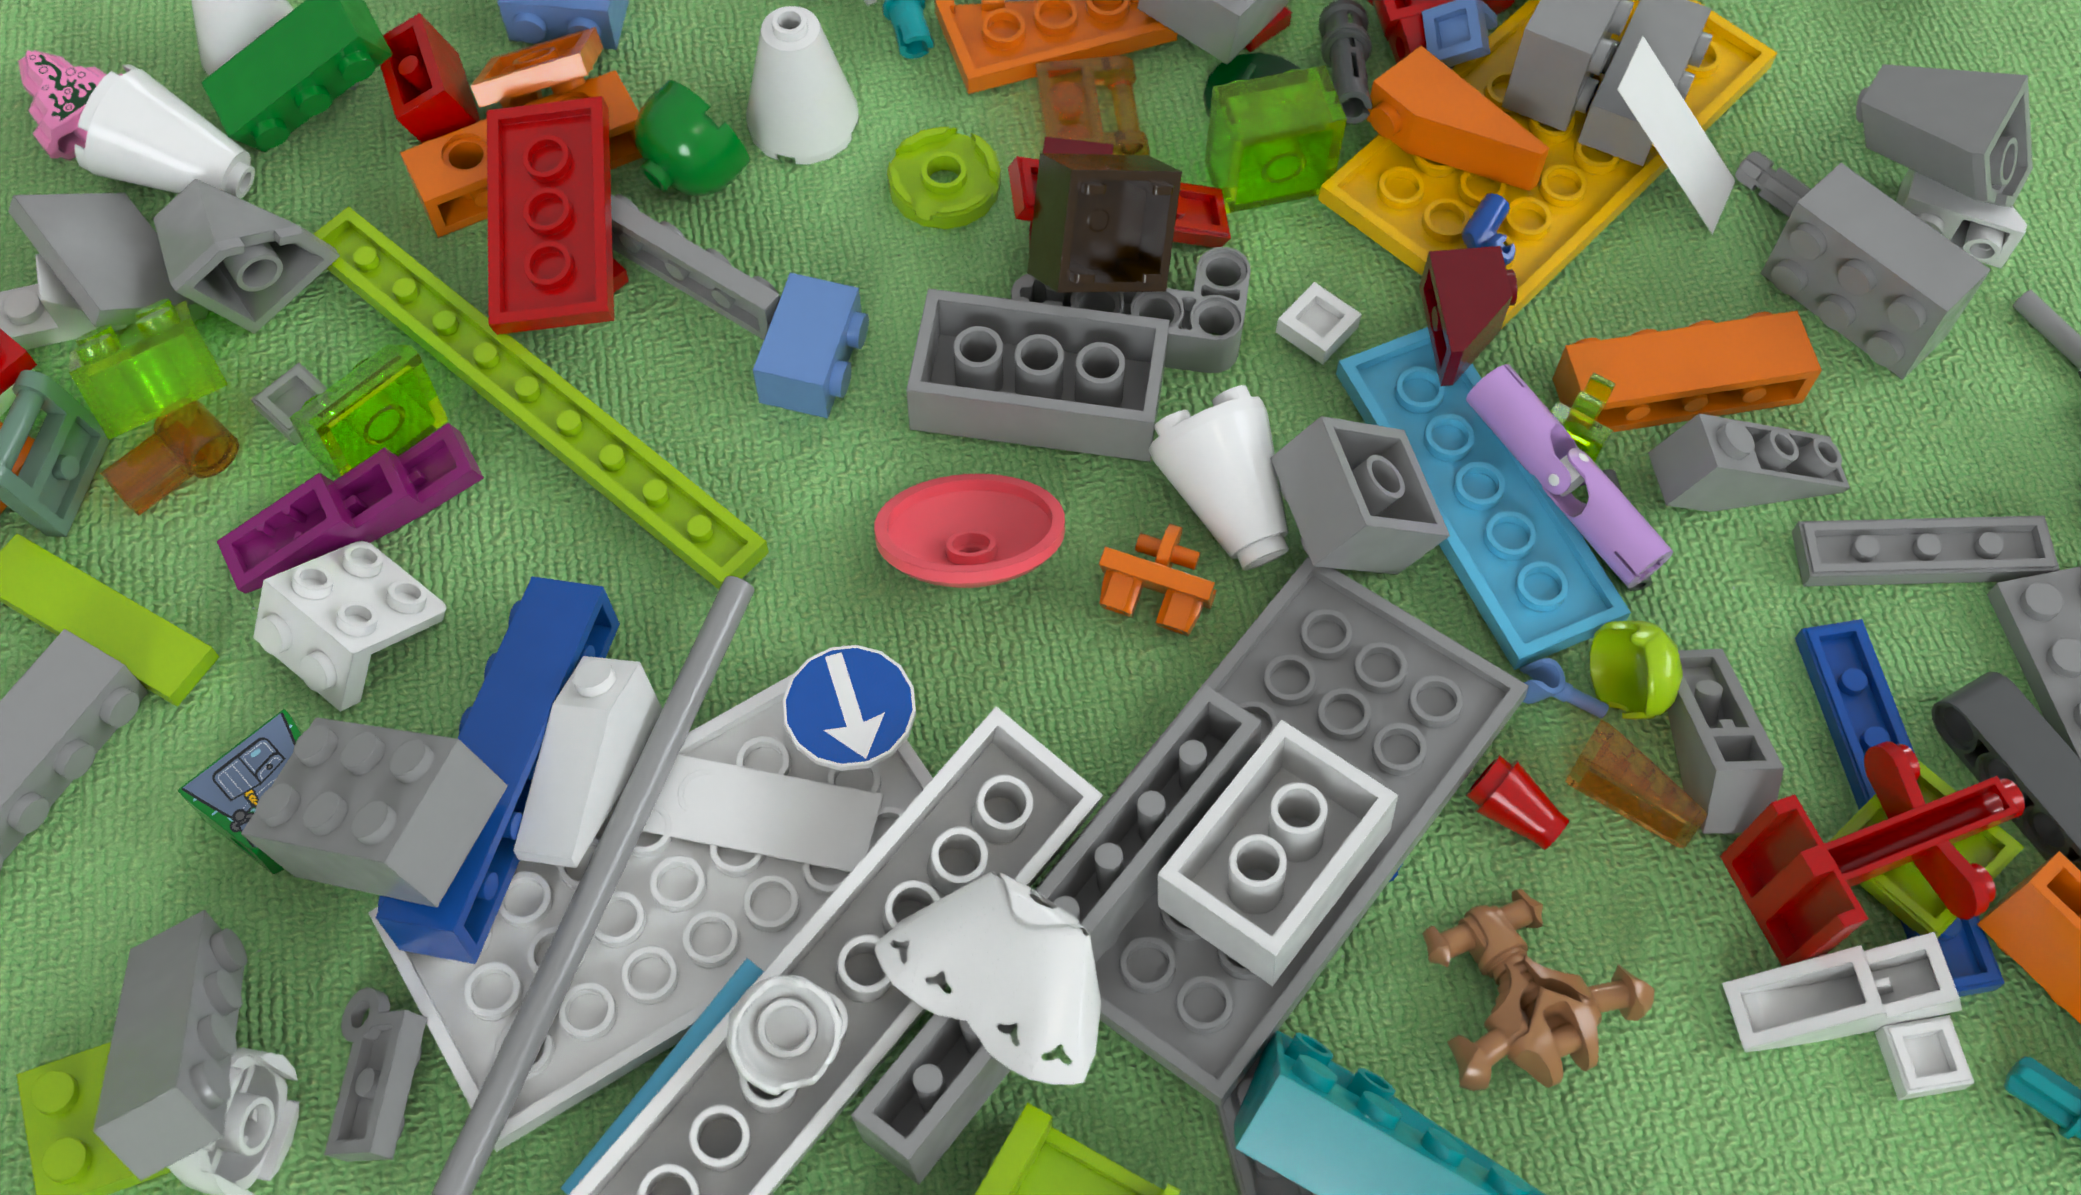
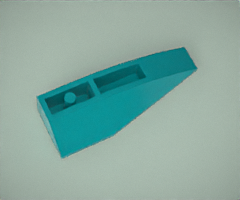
M1279 1030L1274 1033L1263 1051L1234 1121L1235 1149L1316 1195H1546L1512 1171L1504 1168L1403 1101L1394 1097L1395 1089L1382 1077L1364 1068H1358L1355 1074L1331 1061L1333 1054L1322 1043L1299 1032L1295 1034L1294 1038Z

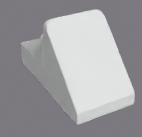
M40 254L35 256L38 284L0 292V329L25 350L128 328V325L95 327Z

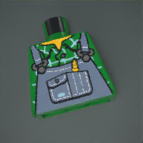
M285 709L177 790L206 823L272 874L280 873L284 868L241 835V833L255 813L260 797L273 785L294 752V746L298 738L303 734L302 730Z

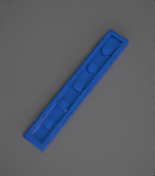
M1862 619L1803 628L1795 637L1859 810L1876 794L1865 772L1864 757L1866 751L1877 744L1890 741L1895 744H1904L1914 752ZM1979 916L1968 920L1957 917L1937 938L1959 997L1995 991L2005 984L1985 931L1977 925L1980 921ZM1901 921L1907 939L1921 936Z

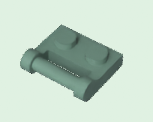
M22 370L12 388L16 398L0 429V500L46 536L66 537L114 432L53 379L40 372ZM40 409L47 413V416L17 476L12 472L13 466Z

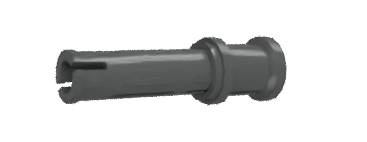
M1337 0L1326 6L1319 16L1318 26L1322 37L1321 54L1325 63L1332 70L1335 98L1334 111L1337 118L1347 124H1357L1368 118L1370 115L1368 108L1372 109L1365 64L1371 54L1372 47L1369 33L1367 32L1368 17L1366 10L1359 3L1353 0ZM1348 14L1352 16L1353 23L1348 22Z

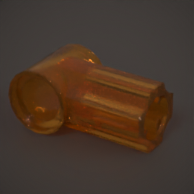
M186 397L174 401L161 411L155 421V433L100 474L123 502L135 514L140 516L193 475L198 478H208L224 471L237 456L239 443L238 439L198 399Z

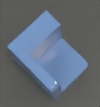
M1454 0L1422 11L1427 50L1450 69L1457 64L1491 54L1487 30L1497 27L1498 21L1496 13L1482 0Z

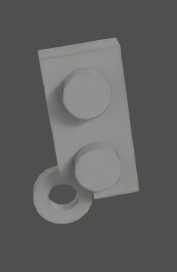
M366 987L359 990L347 1004L342 1016V1035L347 1041L353 1042L324 1155L347 1162L393 1159L397 1141L404 1128L405 1107L414 1070L421 1058V1041L427 1017L408 1010L390 1011L388 996L384 992ZM370 1008L368 1017L362 1025L363 1016L367 1009Z

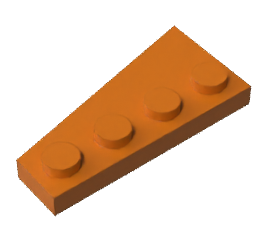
M934 0L936 17L968 94L1177 41L1176 32L1138 9L1139 0H1031L1014 2L981 0L979 4L955 5L954 0Z

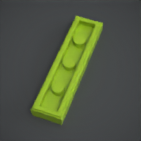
M18 533L0 551V602L57 636L64 629L68 630L123 663L144 688L176 707L180 705L219 658L216 651L208 644Z

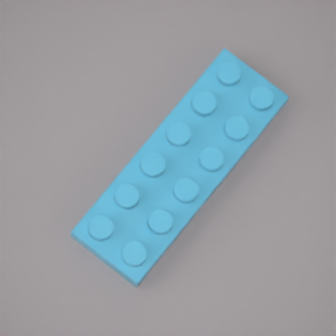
M1428 327L1339 360L1336 375L1366 424L1405 430L1450 534L1447 539L1438 545L1514 670L1594 637V633L1606 622L1627 621L1631 613L1581 533L1546 494L1538 479L1519 463L1466 401L1468 393L1482 379L1473 364L1467 368L1453 385L1441 386Z

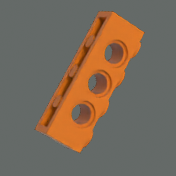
M616 70L587 79L582 86L573 90L551 94L525 104L533 105L602 96L609 108L610 170L643 158L636 147L635 124L639 111ZM487 119L480 120L470 126L436 139L425 141L418 146L400 152L415 192L438 238L488 218Z

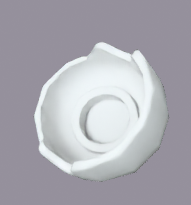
M774 976L761 980L748 988L729 1014L726 1045L742 1078L766 1093L779 1095V1093L786 1090L812 1085L822 1077L827 1070V1066L832 1063L840 1049L842 1020L826 990L802 976Z

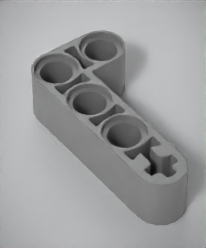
M1215 247L1206 251L1200 257L1197 264L1193 292L1169 288L1166 289V292H1056L1033 276L1026 274L1014 283L1011 289V299L1168 319L1170 322L1165 367L1205 373H1220L1230 369L1236 363L1239 355L1251 272L1250 263L1245 255L1233 248ZM1208 333H1216V334H1219V335L1214 336V335H1211V334H1208Z

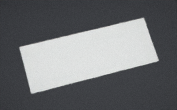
M1642 36L1617 90L1713 234L1735 184V179L1648 42Z
M678 754L655 804L662 806L670 815L672 830L669 837L852 872L869 852L884 794ZM713 769L710 775L697 776L687 784L684 798L689 808L684 812L677 798L678 788L682 780L696 770ZM652 810L642 831L663 835L665 821L662 815Z

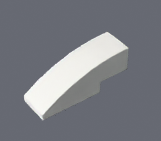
M1935 932L1866 951L1863 950L1862 945L1722 983L1745 1052L1826 1041L1876 1031L1886 1025L1928 1019L1962 1010L1959 995Z

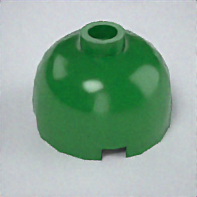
M668 80L661 88H658L639 111L635 124V141L639 153L645 160L640 166V170L662 192H666L670 187L684 195L707 196L719 192L732 183L750 163L748 152L736 133L726 122L718 127L706 114L710 106L701 97L674 80Z

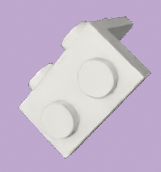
M357 541L264 579L253 638L260 643L266 652L274 655L298 675L311 690L318 692L341 712L361 702L371 654L440 623L444 619L446 605L374 545L365 541Z

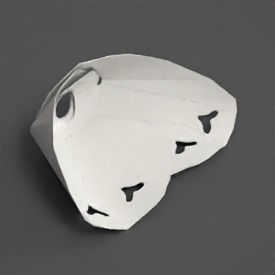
M991 871L901 920L877 941L874 951L882 970L891 983L926 1010L938 1016L967 1021L970 1028L980 1039L985 1050L997 1061L1030 1080L1060 1085H1075L1084 1082L1096 1054L1101 1000L1090 934L1079 924L1080 921L1073 914L1003 873ZM892 941H909L907 948L908 960L905 964L901 960L900 950L892 947ZM943 971L945 979L952 989L951 994L944 992L938 983H926V978L934 977ZM998 1024H1018L1017 1037L1019 1046L1013 1043L1010 1034H1005L998 1030ZM1062 1044L1066 1056L1072 1062L1068 1065L1059 1058L1043 1060L1042 1055Z

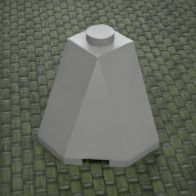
M1883 64L1870 87L1863 88L1859 95L1856 117L1857 121L1863 123L1866 148L1974 200L2005 207H2012L2033 169L2028 75Z
M198 179L191 182L153 218L169 281L175 292L253 334L260 330L340 256L334 247L301 226Z

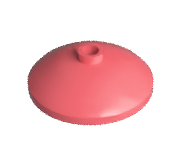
M995 474L951 475L928 480L909 487L886 502L875 519V542L882 557L889 564L911 578L939 586L980 588L1019 578L1042 565L1057 551L1064 539L1065 514L1060 502L1051 493L1031 482Z

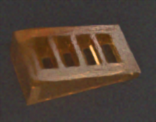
M1602 719L1565 780L1568 783L1567 785L1679 849H1684L1708 815L1701 806L1625 736Z

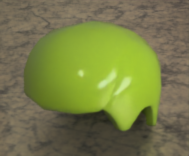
M1646 621L1606 622L1594 633L1589 651L1590 677L1596 698L1608 704L1609 708L1626 711L1622 712L1623 719H1653L1665 713L1674 703L1683 678L1682 664L1677 645L1658 625Z

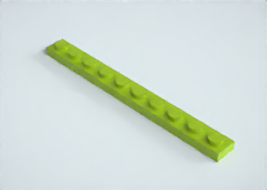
M349 206L313 234L334 247L340 255L326 268L718 590H720L725 577L734 576L742 579L769 553L766 540L509 334L496 335L489 326L488 318Z

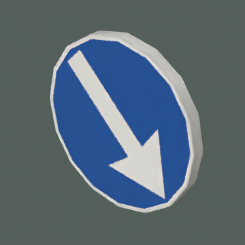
M859 645L831 647L808 658L791 676L782 700L785 729L796 749L814 763L840 771L870 768L891 757L908 739L916 717L914 687L902 666L882 651Z

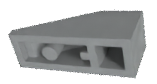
M1723 649L1678 650L1683 678L1676 699L1667 711L1684 793L1703 834L1742 833L1771 802L1777 801L1784 767Z

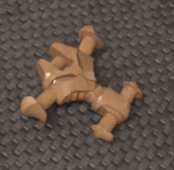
M1522 889L1512 892L1513 902L1502 907L1475 906L1465 913L1464 918L1458 921L1457 926L1439 933L1435 926L1431 925L1422 933L1427 944L1428 960L1431 963L1448 967L1450 959L1469 951L1478 964L1482 975L1494 978L1495 984L1499 985L1497 987L1499 996L1495 999L1496 1005L1491 1010V1015L1484 1022V1027L1488 1033L1474 1043L1461 1035L1447 1041L1459 1070V1087L1471 1091L1486 1090L1488 1088L1491 1078V1067L1506 1055L1515 1065L1527 1071L1540 1084L1548 1088L1562 1082V1057L1570 1054L1573 1061L1583 1071L1597 1066L1599 1054L1597 1026L1602 1020L1601 1013L1619 1009L1625 1020L1638 1021L1652 1008L1655 996L1654 988L1645 981L1636 978L1619 964L1612 976L1611 982L1588 987L1580 975L1552 970L1527 957L1528 945L1516 930L1523 927H1542L1543 904L1531 898Z

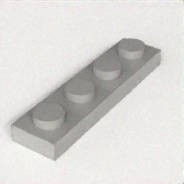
M620 194L611 195L612 249L759 338L765 339L780 300L779 293L772 284L762 277H750L736 269L718 251L711 248L704 250L687 240L669 222L661 221L659 223L640 212L637 206L625 196Z

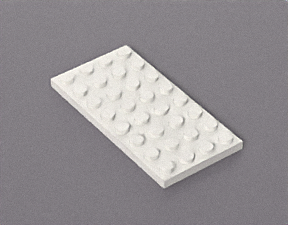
M792 675L688 732L680 749V755L884 794L869 851L933 779L908 740L891 757L870 768L840 771L814 763L796 749L785 729L782 700ZM699 769L691 772L680 783L677 798L680 807L685 813L689 809L684 798L687 784L697 776L711 775L714 771L713 769ZM625 787L577 868L524 860L519 861L476 964L401 951L375 918L378 913V907L368 912L422 1016L427 1017L426 1024L471 1109ZM655 804L652 810L662 815L665 821V831L663 835L642 831L500 1133L494 1150L498 1152L676 1045L746 958L765 971L851 872L669 837L672 830L670 815L662 806Z

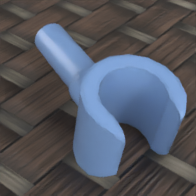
M1544 658L1520 667L1521 672L1533 679L1524 682L1529 685L1524 703L1534 704L1552 696L1601 719L1606 715L1609 705L1565 682L1564 672L1555 660Z

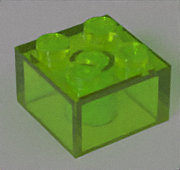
M1326 65L1302 70L1293 69L1285 73L1250 80H1236L1213 87L1204 162L1213 187L1222 189L1226 214L1319 196L1321 185L1336 173L1347 118Z
M169 298L157 301L138 310L134 314L138 321L130 326L114 332L110 324L87 332L75 340L78 348L70 352L69 373L108 440L228 385L222 365L186 300L174 306Z

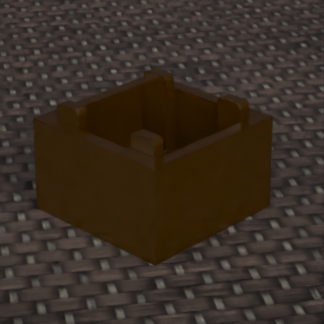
M1040 153L1027 273L1056 292H1166L1182 171L1148 155Z

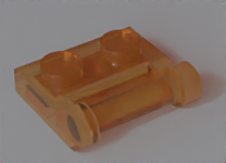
M1108 56L1036 63V84L1044 137L1114 144L1113 155L1149 156L1147 135L1140 131L1132 85L1137 79L1133 60L1126 56ZM1097 85H1105L1111 90L1118 131L1103 132L1096 91Z

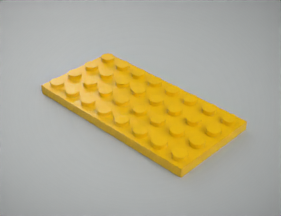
M1528 0L1488 36L1491 54L1457 64L1451 69L1549 147L1537 186L1527 191L1406 153L1389 138L1378 134L1321 185L1318 198L1321 203L1422 276L1429 251L1466 249L1467 247L1462 239V231L1483 197L1490 193L1502 196L1509 203L1510 210L1498 228L1497 233L1507 236L1506 241L1503 242L1505 246L1512 243L1515 245V257L1510 264L1506 265V270H1514L1518 287L1516 304L1508 307L1502 328L1668 168L1654 145H1652L1644 165L1640 166L1578 143L1589 109L1586 114L1576 110L1564 132L1502 107L1524 30L1540 0ZM1630 0L1634 4L1620 36L1612 33L1611 39L1621 42L1640 0ZM1689 0V1L1698 3V4H1700V5H1703V4H1701L1700 2H1698L1697 0ZM1712 10L1703 32L1712 34L1713 37L1699 68L1689 64L1686 69L1687 72L1696 75L1685 102L1704 132L1771 68L1777 55L1776 51ZM1605 74L1594 75L1593 79L1600 81L1599 86Z

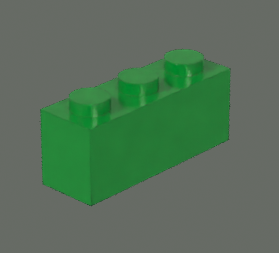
M305 0L204 79L201 84L228 137L266 153L271 148L283 144L293 131L311 117L326 111L331 106L332 101L354 84L369 78L374 73L376 67L393 54L364 0Z

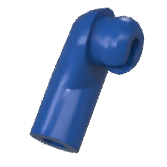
M1486 194L1462 231V239L1467 248L1501 246L1505 266L1513 261L1516 254L1514 243L1505 246L1503 242L1506 241L1507 236L1497 233L1498 228L1510 210L1506 199L1498 194Z

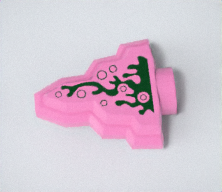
M28 50L26 56L20 59L18 64L22 84L33 97L29 112L38 124L33 135L50 158L62 157L71 160L75 158V144L85 148L88 131L78 127L81 113L91 93L107 74L95 66L74 67L61 56L37 50Z

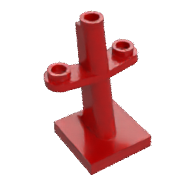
M1885 741L1870 747L1866 751L1864 767L1868 780L1888 819L1824 843L1798 798L1793 794L1771 802L1720 855V858L1781 966H1786L1826 955L1869 919L1851 887L1912 861L1953 915L1960 919L1968 920L1983 914L1988 909L1989 903L1995 899L1996 888L1994 881L1983 866L1977 863L1970 864L1952 844L2021 816L2025 809V802L2018 786L2007 778L1999 779L1998 776H1995L1925 804L1917 783L1920 777V765L1916 755L1904 744Z

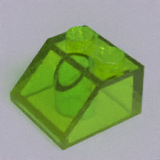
M388 344L373 356L361 360L350 373L323 393L311 397L300 410L289 417L307 451L335 479H338L384 447L396 456H399L448 421L419 353L410 345Z

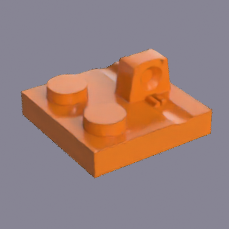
M592 27L491 58L470 86L479 108L495 104L498 101L502 108L522 106L532 100L543 98L541 89L551 87L554 94H559L582 86L586 82L584 76H587L593 69L597 58L603 50L597 29Z

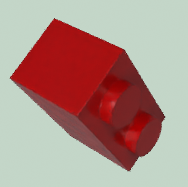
M421 13L416 14L383 35L393 54L380 64L396 119L414 137L423 143L465 128L481 120L459 53Z

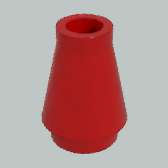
M1498 755L1487 766L1466 793V796L1477 804L1475 812L1533 841L1543 850H1546L1559 837L1570 821L1555 807L1517 760L1511 764L1501 755Z

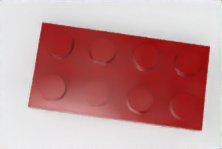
M598 96L487 110L489 326L496 335L615 321L609 108L603 97Z

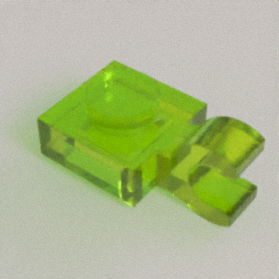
M1593 372L1584 391L1579 392L1571 408L1557 401L1550 412L1572 436L1577 447L1597 463L1613 431L1597 422V419L1609 400L1616 383Z

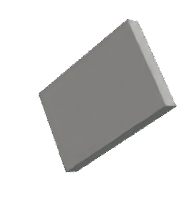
M126 193L13 195L8 211L95 327L206 319L209 309L184 297L173 289L169 281L158 235Z

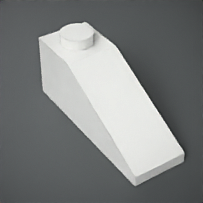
M583 656L553 702L513 850L518 860L577 868L628 782L662 711L658 698L640 662Z

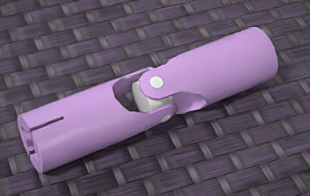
M1509 364L1499 366L1489 372L1471 389L1466 397L1468 404L1519 463L1538 479L1546 494L1627 588H1632L1641 583L1672 556L1673 550L1597 464L1577 447L1574 439ZM1586 485L1589 496L1587 504L1576 499L1571 492L1579 486Z

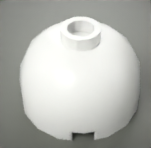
M237 1048L231 1059L229 1078L231 1097L227 1103L224 1136L167 1167L185 1186L209 1195H254V1193L246 1189L250 1188L257 1179L270 1181L279 1171L291 1147L299 1118V1102L287 1099L288 1087L286 1079L298 1081L295 1068L284 1055Z

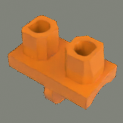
M1173 524L1168 525L1162 540L1140 533L1135 551L1156 557L1155 563L1106 546L1099 562V566L1105 574L1102 581L1099 603L1102 608L1124 616L1133 617L1143 587L1165 594L1155 623L1159 627L1184 636H1189L1201 615L1203 607L1211 609L1217 590H1214L1215 582L1172 568L1174 563L1195 570L1201 552L1179 545L1183 527Z

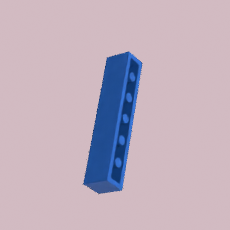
M532 576L522 599L513 605L509 615L507 632L498 651L493 653L487 661L484 682L473 706L468 707L462 715L458 739L508 786L438 907L380 895L378 913L375 918L399 950L465 963H477L520 861L513 850L552 704L583 656L606 658L620 623L603 586Z

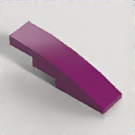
M447 423L399 456H396L384 447L335 481L319 472L217 540V543L237 589L246 594L262 588L264 579L357 541L371 543L432 511L484 479L462 433L450 423Z

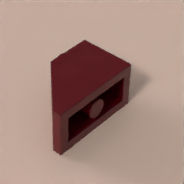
M1501 246L1429 251L1419 288L1441 386H1451L1460 378L1501 331L1508 307L1516 304L1518 293L1516 275L1513 269L1506 270Z

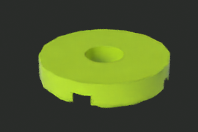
M945 126L921 130L904 139L896 148V156L891 160V164L889 161L887 181L892 203L904 217L923 227L946 230L967 226L985 216L998 199L1001 185V169L996 152L983 138L973 133L969 137L964 134H958L957 128ZM942 170L952 171L958 175L955 180L948 183L935 182L930 178L932 174Z

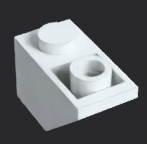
M1910 168L1901 182L1896 199L1897 203L1981 263L2001 269L2024 236L2027 224L2013 206H1998L1974 200Z

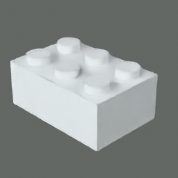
M1281 720L1158 873V907L1273 986L1391 830L1398 795Z

